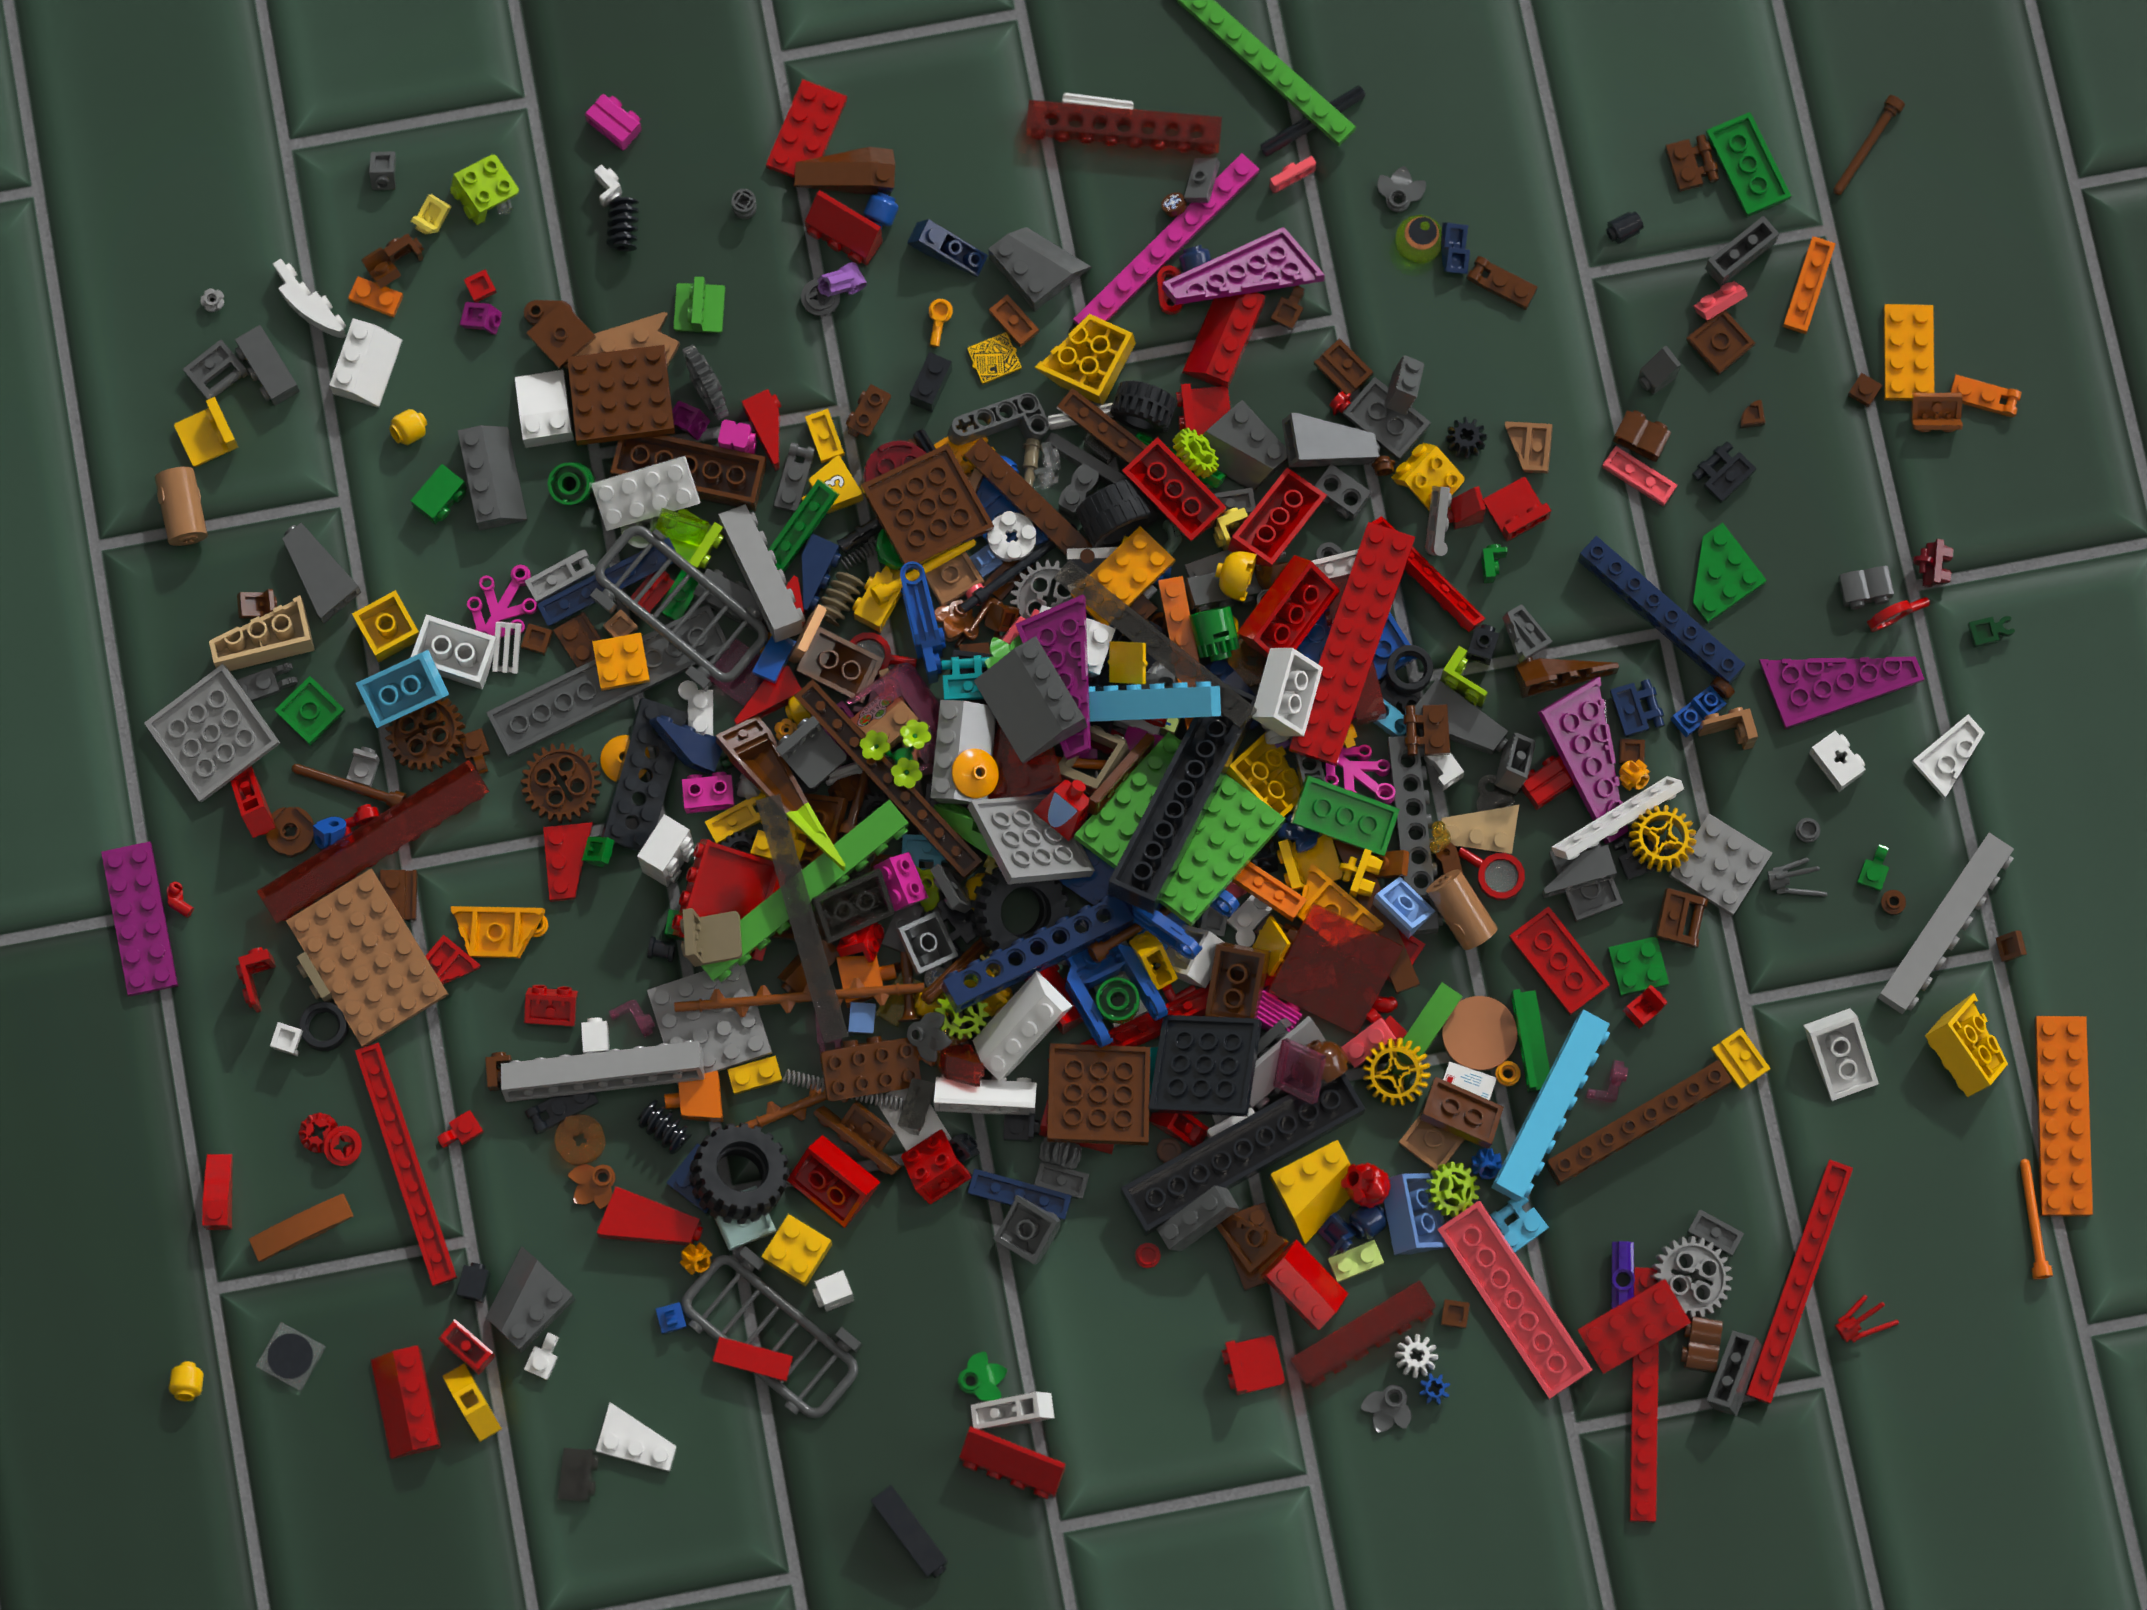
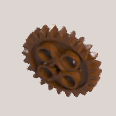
M441 698L391 721L393 725L385 727L391 733V735L385 737L391 743L388 749L394 752L392 756L396 760L400 759L399 763L402 766L408 764V768L412 771L417 766L420 772H423L425 766H427L428 770L433 772L435 764L442 769L443 760L451 763L450 754L458 756L454 749L455 747H463V744L458 740L465 738L466 735L459 730L464 729L466 725L463 722H459L463 719L461 713H456L458 708L455 704L451 706L452 702L448 698L444 701ZM437 712L435 719L427 720L430 713ZM414 722L413 729L405 731L406 726ZM446 733V737L443 741H436L437 737L440 734ZM417 745H424L420 752L414 753Z
M561 743L559 749H556L554 744H551V751L549 752L542 747L543 755L539 756L534 753L533 756L536 761H527L526 763L530 770L522 771L523 775L528 777L521 780L522 785L528 786L521 790L523 795H529L525 799L526 804L533 803L531 806L532 812L540 809V818L548 814L549 822L555 816L558 818L559 823H562L563 817H567L568 821L572 822V815L574 814L581 819L580 811L584 810L589 813L587 805H596V801L592 797L600 796V791L595 788L601 787L602 783L595 779L599 778L601 773L600 771H593L598 767L597 763H589L592 759L590 754L583 757V748L575 752L574 744H571L568 750L565 749L564 743ZM564 762H571L573 764L572 769L567 772L562 771L560 766ZM551 764L555 765L561 779L565 781L566 788L573 798L572 802L568 801L563 789L558 784L550 768ZM541 774H550V781L547 783L539 782L538 778ZM576 783L585 785L583 791L579 793L573 792L572 787ZM558 794L563 797L559 804L550 803V798L553 795Z

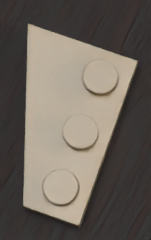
M1519 804L1441 818L1438 843L1450 842L1456 846L1512 854Z

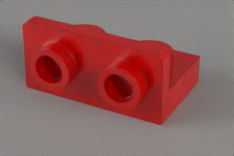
M533 985L532 988H528L525 994L524 1023L575 1026L578 991H574L571 987L566 986L557 987V989H547L545 985Z

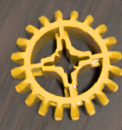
M1658 805L1654 806L1653 813L1646 809L1645 817L1639 815L1637 818L1639 823L1633 822L1631 828L1635 831L1629 833V837L1635 839L1629 843V846L1632 848L1637 847L1632 853L1633 856L1641 854L1639 863L1642 864L1647 860L1649 862L1647 868L1651 869L1653 864L1657 865V872H1661L1663 865H1665L1667 872L1671 871L1672 864L1677 869L1680 868V860L1687 863L1689 858L1686 854L1692 855L1694 849L1690 846L1696 845V840L1690 838L1695 836L1696 830H1688L1693 824L1692 821L1684 823L1686 814L1683 813L1680 817L1677 816V808H1674L1672 813L1668 812V805L1664 806L1663 812H1660ZM1656 821H1666L1665 825L1661 828L1647 827ZM1673 825L1679 830L1682 842L1678 841L1679 838L1672 834L1671 829ZM1667 829L1665 842L1658 848L1660 836ZM1643 835H1646L1647 839L1653 843L1654 848L1652 852L1646 847ZM1664 849L1678 850L1677 853L1670 856H1659L1660 852Z
M1389 1038L1387 1041L1388 1047L1381 1041L1378 1043L1381 1051L1373 1047L1370 1051L1375 1057L1368 1055L1365 1058L1371 1065L1363 1066V1070L1370 1071V1074L1363 1076V1079L1372 1080V1083L1367 1085V1089L1369 1090L1373 1087L1377 1089L1373 1093L1375 1098L1382 1093V1103H1385L1388 1097H1391L1390 1104L1392 1106L1396 1104L1397 1098H1399L1401 1105H1405L1406 1096L1410 1102L1415 1101L1413 1092L1421 1096L1423 1092L1419 1086L1423 1088L1428 1087V1083L1422 1080V1078L1431 1077L1430 1073L1423 1072V1069L1430 1067V1063L1422 1064L1421 1061L1427 1055L1422 1054L1419 1057L1416 1054L1420 1051V1046L1411 1050L1410 1048L1413 1043L1411 1040L1403 1046V1038H1398L1397 1045L1394 1044L1392 1038ZM1397 1052L1406 1054L1414 1064L1402 1063ZM1389 1053L1388 1068L1377 1071L1380 1059L1384 1054ZM1394 1064L1396 1065L1397 1069L1405 1070L1403 1073L1399 1075L1401 1077L1400 1079L1397 1078L1396 1074L1385 1073H1388L1391 1070H1393ZM1416 1072L1414 1084L1405 1091V1076ZM1380 1079L1391 1080L1397 1091L1386 1088Z

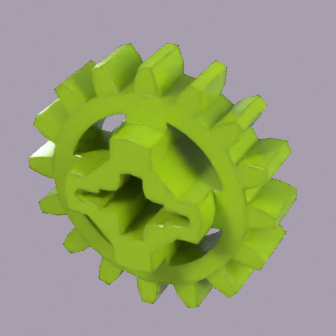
M1186 428L1175 435L1172 441L1175 443L1173 448L1177 451L1176 456L1181 458L1182 462L1191 471L1193 470L1197 477L1201 475L1202 478H1206L1217 471L1216 468L1219 467L1217 461L1219 459L1215 456L1216 451L1210 448V442L1202 434L1197 435L1196 430L1193 429L1191 431L1189 428Z
M943 992L945 1000L938 999L936 1002L941 1007L934 1009V1012L945 1015L943 1026L940 1029L942 1031L947 1029L949 1031L947 1035L949 1038L956 1034L959 1041L964 1034L967 1039H971V1032L976 1035L981 1033L978 1026L985 1027L987 1025L982 1019L989 1016V1013L983 1012L988 1003L981 1004V1002L975 1004L978 1014L974 1013L972 1006L966 1008L964 1013L967 1016L959 1018V1012H954ZM945 1012L949 1013L951 1023L948 1022ZM963 1023L973 1025L968 1029H959Z
M1447 1162L1446 1165L1440 1164L1438 1165V1170L1430 1172L1434 1178L1426 1180L1431 1187L1426 1189L1425 1193H1431L1432 1196L1427 1201L1428 1203L1435 1202L1433 1210L1440 1211L1442 1209L1441 1215L1443 1216L1450 1214L1451 1217H1456L1473 1205L1472 1200L1479 1199V1196L1474 1194V1191L1480 1189V1186L1473 1183L1476 1181L1477 1176L1471 1177L1469 1174L1472 1169H1463V1163H1456V1165L1454 1162Z

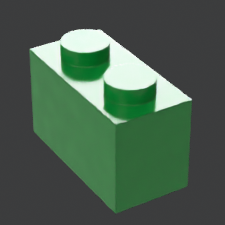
M441 464L410 501L414 509L436 525L439 520L443 521L446 519L451 511L450 507L455 501L458 503L463 499L467 487L465 481Z

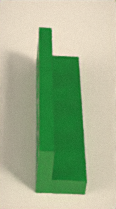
M1520 989L1512 990L1510 998L1517 1025V1037L1527 1093L1540 1091L1550 1068L1536 990L1520 992Z

